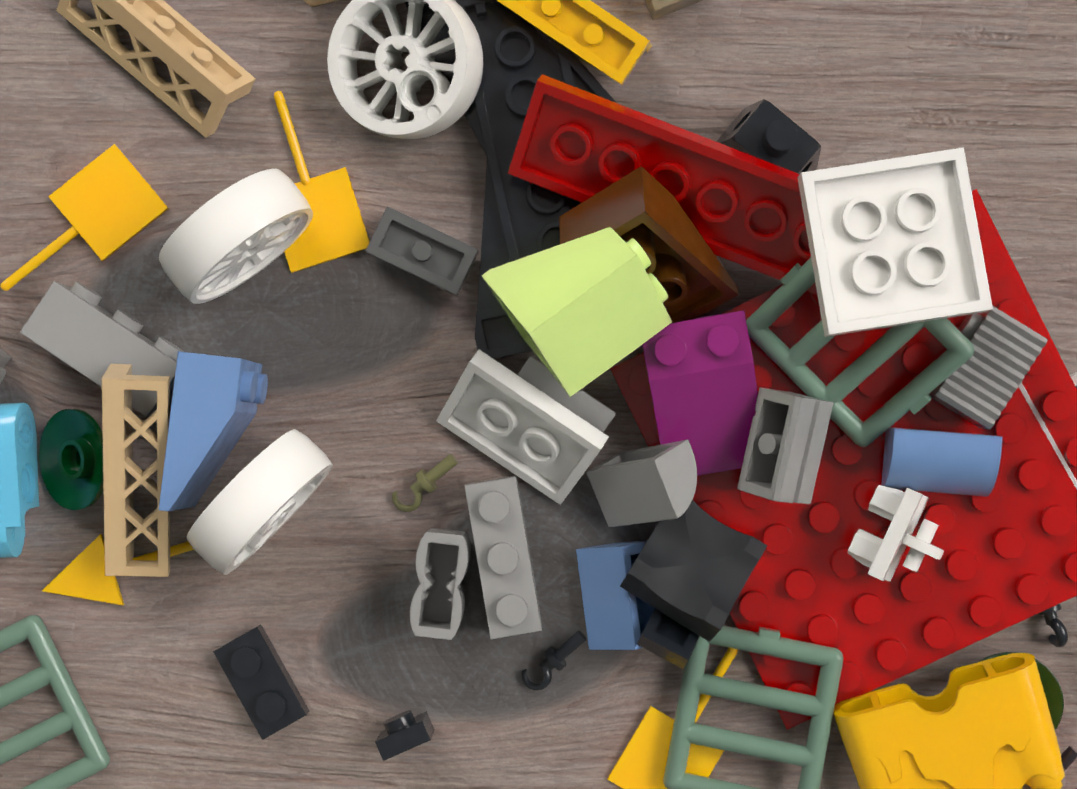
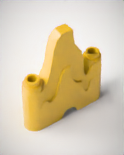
M1011 653L956 668L950 672L946 688L935 696L919 695L909 685L903 683L841 701L834 708L833 716L860 789H1022L1024 784L1030 786L1031 789H1061L1063 786L1062 779L1065 777V772L1061 761L1059 744L1035 656L1032 654Z

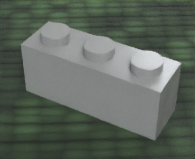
M54 281L20 333L101 387L102 377L110 364H132V375L170 376L171 403L178 351H184L162 337L153 342L140 333L144 326L140 321L120 309H117L114 315L98 305L102 297L82 283L76 281L70 287ZM132 390V408L149 417L157 410V391Z
M517 475L464 485L490 639L542 631V620Z

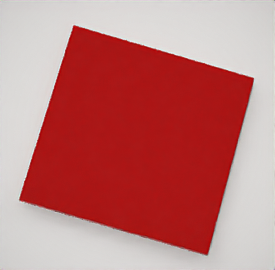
M977 189L972 191L992 306L1048 339L1047 344L1042 348L1041 353L1036 357L1035 362L1024 376L1022 384L1077 480V388ZM783 284L722 314L744 310L747 320ZM806 291L768 327L789 349L822 320L818 295ZM967 315L947 319L958 329ZM891 327L836 335L808 360L805 365L827 386ZM924 327L841 401L864 422L947 349ZM749 338L758 393L761 387L807 396ZM643 352L610 368L648 447L660 445ZM1019 387L1013 393L1012 398L1007 402L1006 407L1001 411L1000 416L991 429L975 426L933 399L916 414L909 410L891 426V428L1003 437L999 471L994 488L989 496L916 491L929 497L912 536L916 537L924 519L939 525L930 544L943 549L944 552L940 560L925 554L918 571L915 572L902 566L911 548L906 546L891 581H881L867 574L870 568L864 566L848 554V549L859 529L884 539L892 522L868 510L876 488L882 484L885 432L870 445L860 447L830 419L811 504L772 501L737 489L742 468L697 476L693 500L701 509L722 524L743 534L753 536L767 545L730 611L736 627L753 632H758L759 627L779 630L780 637L839 649L843 654L844 660L836 697V706L841 701L864 695L1077 596V489ZM749 652L765 686L813 696L816 695L821 666ZM777 709L787 730L811 719V716Z

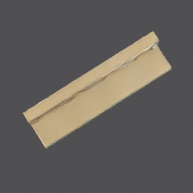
M78 0L59 1L56 10L205 138L215 133L228 104L249 94L256 78L164 0H91L97 17L95 19L89 17L77 6ZM116 24H120L129 32L134 50H128L120 43L115 28ZM152 57H158L167 64L172 82H166L157 74ZM190 89H196L211 102L206 115L195 107Z
M110 364L102 377L105 576L169 577L170 511L159 510L170 420V376L132 375V364ZM132 390L157 391V410L144 421L132 412ZM156 420L157 435L149 428ZM140 435L157 449V459L144 471L133 462V441ZM156 470H157V483H156L153 479L150 478V476H151ZM141 484L157 498V508L145 519L134 511L133 491ZM157 518L158 532L151 526ZM143 533L158 547V561L132 560L134 557V539L139 534Z

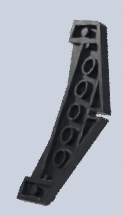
M455 0L473 22L483 51L481 83L474 101L464 113V116L487 156L475 341L477 351L481 350L496 360L533 351L523 340L481 275L492 268L560 245L559 217L582 203L508 174L536 82L543 74L615 103L617 102L569 49L498 1ZM404 2L406 8L408 9L409 2ZM425 3L423 7L420 33L435 14L428 3ZM447 23L442 27L430 46L450 37ZM455 48L436 56L435 62L453 65L456 61ZM441 71L451 84L454 73Z

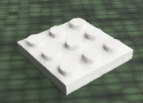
M964 147L801 172L797 177L825 337L976 314L993 309Z

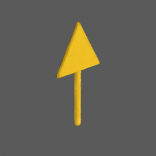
M102 534L91 542L42 590L49 593L125 605L116 576H105V546ZM189 541L170 547V557L194 549ZM158 550L134 557L132 560L158 561Z

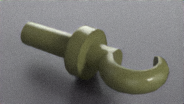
M449 454L428 472L424 469L419 470L415 474L417 481L410 486L415 495L414 504H402L398 499V491H394L392 493V502L395 507L403 512L416 510L421 505L423 499L422 492L426 490L432 493L436 490V481L458 464L456 458Z

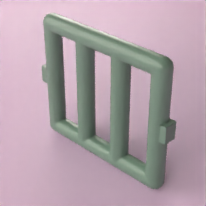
M811 258L803 266L797 263L780 280L783 285L746 320L749 338L807 396L833 402L830 419L860 447L870 445L909 410L916 414L930 402L932 396L929 393L974 354V345L947 318L892 326L826 386L805 365L808 360L834 337L824 336L822 320L791 349L768 328L815 283ZM925 327L947 350L866 421L862 422L841 400Z
M30 615L0 630V653L28 639L41 666L0 686V709L50 684L63 711L1 742L0 765L72 729L85 757L22 788L66 789L107 768L110 763V756L42 618L37 615Z
M723 626L710 642L699 637L683 671L663 778L664 786L667 789H761L685 773L690 745L696 744L802 766L798 789H819L844 660L842 652L833 647L780 637L779 630L759 627L758 632ZM709 644L821 666L816 695L813 696L705 674L704 670ZM700 694L811 716L806 746L695 723Z

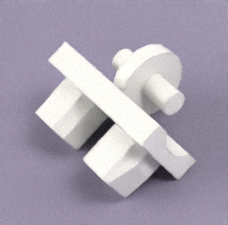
M878 485L868 510L892 522L884 539L859 529L848 549V554L864 566L870 568L867 574L881 581H891L906 546L911 548L902 566L912 571H918L925 554L940 560L944 550L930 544L939 525L924 519L916 537L912 536L929 497L909 488L903 492L895 488Z

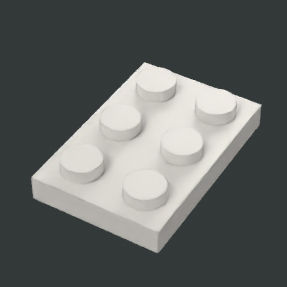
M478 350L469 361L436 420L442 426L560 505L609 438V436L481 350Z

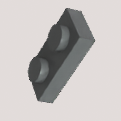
M388 206L365 251L368 255L457 297L479 253L478 249Z

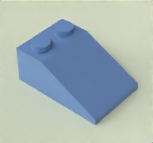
M178 351L159 510L174 511L196 506L256 415L257 404L265 402L268 378L267 374H261L262 364L241 358Z

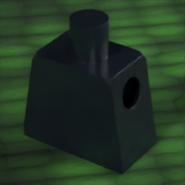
M765 99L745 107L716 141L798 174L816 170L821 151V145L818 141Z

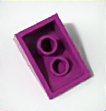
M743 310L671 323L642 344L660 445L688 439L696 461L697 476L740 469L743 465L753 416L756 415L755 406L758 397L745 312Z

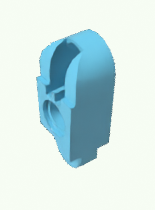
M26 403L0 404V558L18 557L23 549L26 511L39 506L36 424L33 412Z

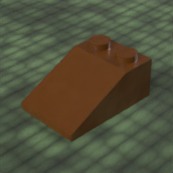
M642 166L559 217L560 244L611 227L625 242L632 238L635 239L651 261V265L645 269L647 274L652 273L668 294L669 298L663 302V305L672 323L693 320L739 295L738 287L675 197Z

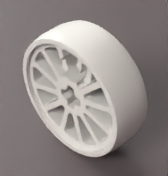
M352 0L343 10L332 30L327 55L328 73L333 91L341 106L363 127L387 137L420 139L447 129L457 122L469 109L476 97L482 79L483 51L473 22L455 0ZM409 2L406 30L404 31L396 5ZM425 3H428L435 14L420 33L423 7ZM382 12L392 36L386 37L372 24V21ZM447 23L450 37L430 46L442 27ZM365 32L379 43L376 53L359 51V45ZM455 48L456 61L453 65L434 61L436 56ZM403 52L410 53L405 59V63L408 66L406 71L400 70V67L404 64V59L401 56ZM359 59L375 61L377 70L358 78L357 61ZM441 71L454 73L451 84ZM430 79L434 86V96L424 106L418 102L416 92H420L423 83ZM387 80L372 102L369 103L363 90L378 82ZM397 91L394 118L388 119L382 115V111ZM409 111L414 114L412 121H408Z
M263 170L231 185L196 210L168 238L160 251L159 261L164 272L183 296L194 304L205 303L240 286L277 259L305 231L312 220L313 211L301 191L281 170Z
M296 429L285 433L255 457L215 497L189 530L187 540L193 549L214 569L227 575L254 554L289 520L323 482L331 471L333 464L327 455L306 435Z

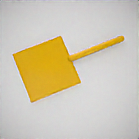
M276 91L274 93L275 103L301 181L295 183V185L307 199L313 211V217L308 227L284 251L290 271L294 273L365 250L370 240L346 167L310 178L284 95L281 91Z
M113 144L48 196L71 223L72 227L0 284V287L3 291L11 289L78 234L81 235L101 261H104L169 208L116 144Z
M728 648L713 675L720 677L725 675L738 653V649ZM700 695L695 723L710 700V695ZM650 705L607 779L623 789H667L664 786L663 778L674 719ZM691 744L685 773L709 777L724 750Z

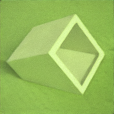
M611 227L500 265L481 275L523 340L570 397L672 323L663 305V302L669 298L667 292L652 273L647 274L645 270L651 265L649 257L635 239L632 238L625 242Z

